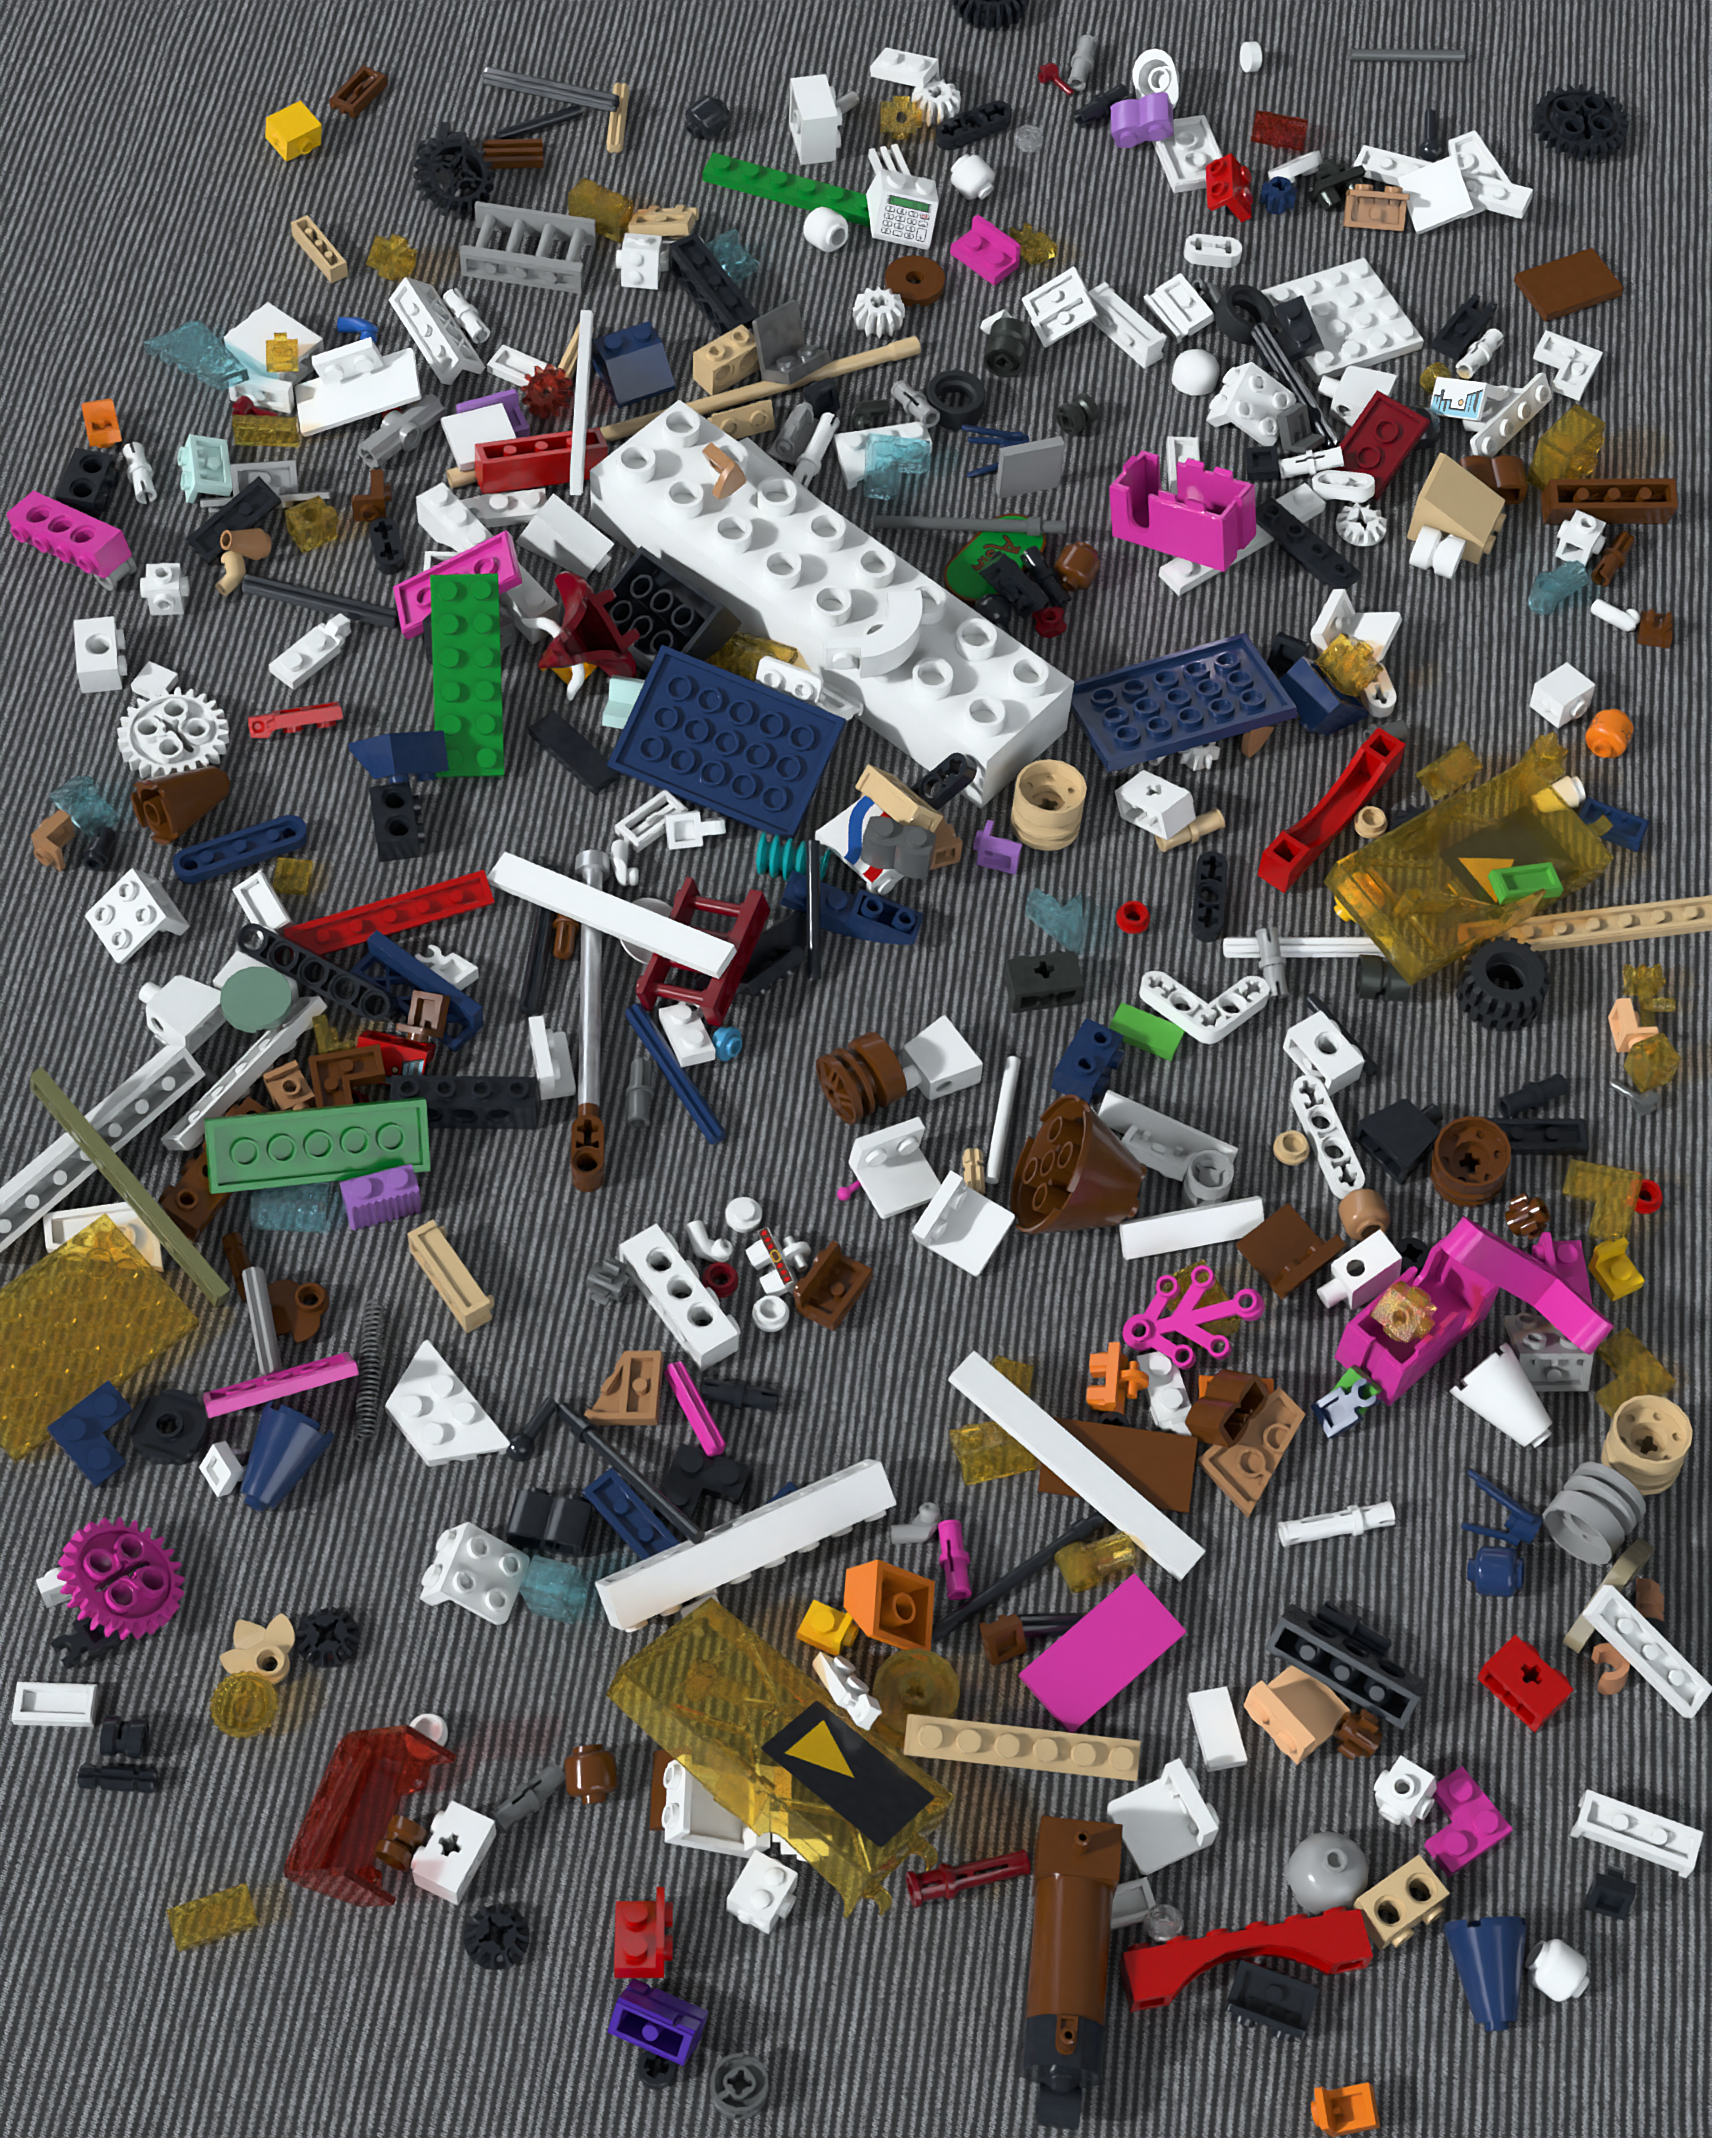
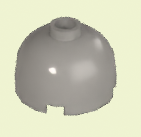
M1325 1831L1312 1834L1298 1844L1289 1859L1286 1879L1288 1886H1291L1292 1891L1296 1895L1295 1899L1300 1906L1313 1914L1323 1915L1324 1911L1339 1906H1345L1347 1910H1351L1356 1899L1363 1895L1367 1888L1369 1867L1365 1854L1356 1842L1343 1834Z

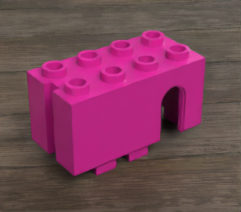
M1143 450L1136 457L1132 455L1123 465V472L1109 486L1112 535L1225 572L1237 558V550H1244L1256 536L1255 485L1234 479L1233 471L1217 466L1213 472L1205 470L1204 462L1187 458L1185 463L1178 462L1176 464L1178 494L1163 490L1161 487L1159 455Z
M1446 1236L1431 1248L1425 1265L1416 1278L1418 1269L1415 1266L1410 1267L1346 1325L1334 1358L1346 1369L1353 1365L1358 1366L1383 1389L1378 1396L1381 1397L1388 1407L1487 1318L1500 1287L1465 1267L1440 1247Z

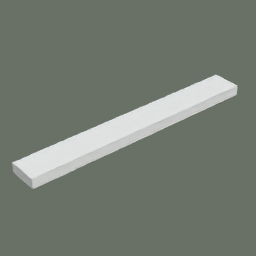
M581 310L570 465V495H581L583 493L593 336V313L591 310Z
M507 852L503 853L487 876L488 883L491 886L717 979L721 977L737 952L735 946L731 943Z
M973 1351L951 1374L948 1379L950 1383L1179 1582L1206 1552L977 1352Z

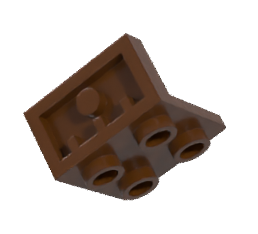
M1285 1204L1236 1243V1248L1281 1300H1284L1333 1261L1346 1246V1243L1338 1234L1327 1242L1323 1238L1319 1239L1290 1204Z

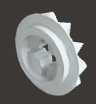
M1355 503L1353 507L1345 506L1342 512L1338 514L1336 529L1338 534L1350 544L1371 546L1380 542L1385 536L1387 519L1381 517V510H1372L1370 504L1366 507H1361L1358 503ZM1357 519H1360L1363 521V523L1367 524L1366 530H1364V527H1362L1361 524L1357 522Z

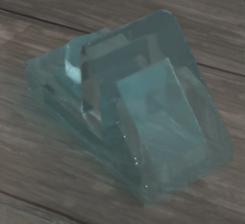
M75 776L49 794V799L59 809L69 814L71 820L91 839L97 826H101L102 832L103 826L110 828L119 822L118 813L96 793L91 776Z
M1038 888L1034 889L1027 896L1025 915L1069 951H1075L1077 955L1081 949L1084 933L1082 894L1079 893L1062 908L1054 897L1046 895Z

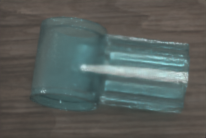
M1578 560L1573 562L1567 561L1552 572L1539 573L1535 577L1527 601L1531 611L1540 615L1551 614L1558 602L1586 585L1589 576L1586 573L1585 566Z

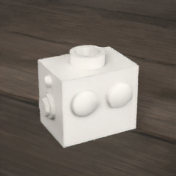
M625 233L622 250H617L616 268L621 269V286L658 290L661 276L662 236Z
M1566 662L1535 683L1530 707L1554 726L1560 728L1571 719L1579 718L1590 707L1596 684Z
M755 1850L727 1897L726 1911L737 1916L741 1922L751 1924L769 1934L779 1916L785 1919L796 1901V1896L792 1895L797 1886L798 1873L784 1866L779 1860L770 1858Z

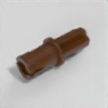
M1622 531L1621 534H1618L1611 546L1604 549L1601 553V561L1591 573V579L1595 584L1600 586L1602 583L1603 587L1608 586L1616 571L1626 563L1625 557L1635 543L1634 536L1630 535L1628 531Z
M558 913L557 919L553 922V930L556 932L553 955L557 959L569 960L573 954L575 935L580 931V924L578 921Z

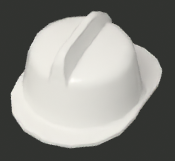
M1159 49L1147 50L1139 56L1133 69L1136 98L1139 100L1152 93H1168L1174 109L1179 98V72L1172 58L1165 51Z

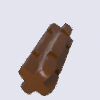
M233 1232L224 1235L222 1243L240 1299L247 1301L242 1272L252 1266L241 1234Z

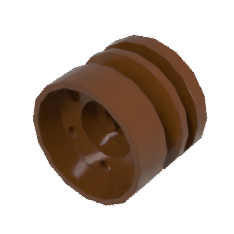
M869 1031L849 1042L847 1050L838 1047L831 1052V1055L827 1053L816 1060L818 1080L827 1100L837 1115L850 1125L860 1121L863 1116L867 1117L875 1112V1105L884 1108L907 1094L906 1079L901 1065L891 1047L877 1032Z
M1465 1116L1452 1120L1440 1131L1435 1141L1430 1167V1179L1435 1191L1445 1201L1458 1207L1476 1208L1492 1201L1499 1195L1505 1183L1511 1160V1146L1506 1134L1496 1123L1483 1117ZM1464 1165H1469L1470 1170L1474 1172H1468L1467 1167H1464Z

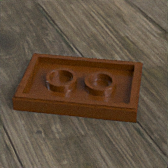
M1593 248L1516 273L1514 278L1515 284L1545 322L1622 296L1624 287Z

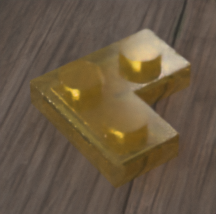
M1571 1159L1562 1193L1565 1197L1596 1203L1588 1235L1591 1238L1605 1241L1611 1239L1614 1242L1623 1237L1628 1238L1644 1176L1639 1172Z
M1628 1327L1602 1343L1597 1350L1601 1358L1619 1376L1597 1391L1594 1397L1612 1419L1621 1404L1627 1400L1642 1395L1661 1397L1671 1390L1677 1382Z

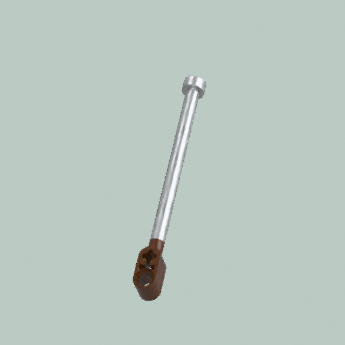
M599 850L580 852L576 856V877L583 884L603 891V881L607 880L610 876V857ZM581 923L578 1118L575 1119L571 1127L572 1183L578 1190L593 1192L599 1189L604 1182L605 1166L604 1125L599 1119L602 931ZM590 1137L591 1146H584L585 1138ZM584 1167L594 1168L592 1171H582L580 1169Z

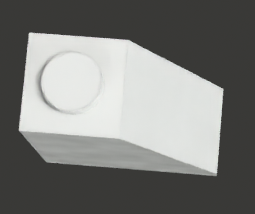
M554 493L516 540V543L521 547L584 578H587L594 569L600 573L611 559L607 552L614 545L612 541Z

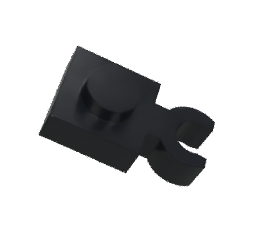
M86 1617L72 1623L76 1632L74 1635L59 1636L52 1641L51 1646L55 1653L60 1652L64 1648L72 1649L68 1656L61 1659L65 1669H70L80 1662L82 1654L89 1651L92 1658L96 1659L125 1640L120 1639L118 1630H114L109 1637H106L104 1626L101 1624L96 1629L91 1630L90 1624L92 1619Z

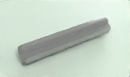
M259 1266L243 1270L242 1276L259 1368L262 1374L268 1375L282 1371V1363L267 1283L262 1268Z

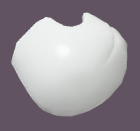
M1186 350L1179 354L1174 363L1172 383L1179 391L1189 395L1202 396L1211 393L1215 389L1219 378V364L1214 355L1205 350Z

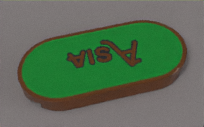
M1008 513L993 519L1028 520V516ZM979 531L946 564L943 574L944 589L970 608H973L975 602L981 596L990 593L998 594L979 574V571L997 551L1005 553L1027 574L1029 570L1019 557L1032 546H1037L1041 554L1044 555L1046 534L1041 533V536H1027V533Z

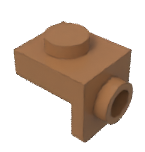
M59 809L51 817L44 819L39 828L31 834L35 848L33 851L35 857L43 865H51L58 871H62L66 867L61 848L75 836L71 816L62 809Z

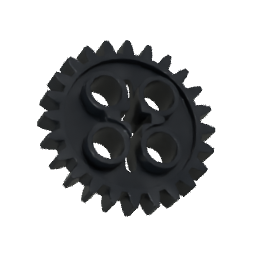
M1568 84L1566 91L1558 86L1555 93L1549 90L1546 97H1540L1539 104H1536L1532 124L1535 125L1534 133L1540 134L1538 140L1547 141V149L1557 148L1556 155L1565 152L1567 159H1570L1572 155H1577V159L1580 162L1583 156H1587L1593 162L1595 155L1603 160L1606 153L1614 155L1615 149L1621 148L1628 132L1629 121L1626 120L1628 114L1627 112H1621L1622 104L1614 105L1615 97L1605 98L1606 91L1597 94L1593 86L1589 91H1586L1582 84L1579 85L1578 90H1574L1571 84Z

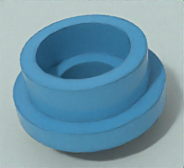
M733 1026L728 1028L720 1027L714 1033L711 1040L716 1050V1057L722 1061H728L735 1057L742 1047L741 1032Z

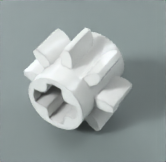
M1211 742L1180 751L1179 753H1182L1180 763L1186 764L1193 771L1203 768L1210 769L1212 760H1218L1220 748L1215 746L1216 742Z

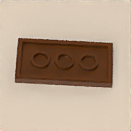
M1052 1417L1155 1508L1162 1511L1189 1513L1198 1437ZM1041 1462L1038 1493L1084 1499Z

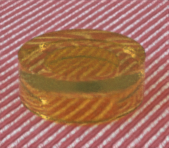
M1441 362L1433 363L1423 371L1419 384L1428 394H1433L1437 377L1451 378V371Z

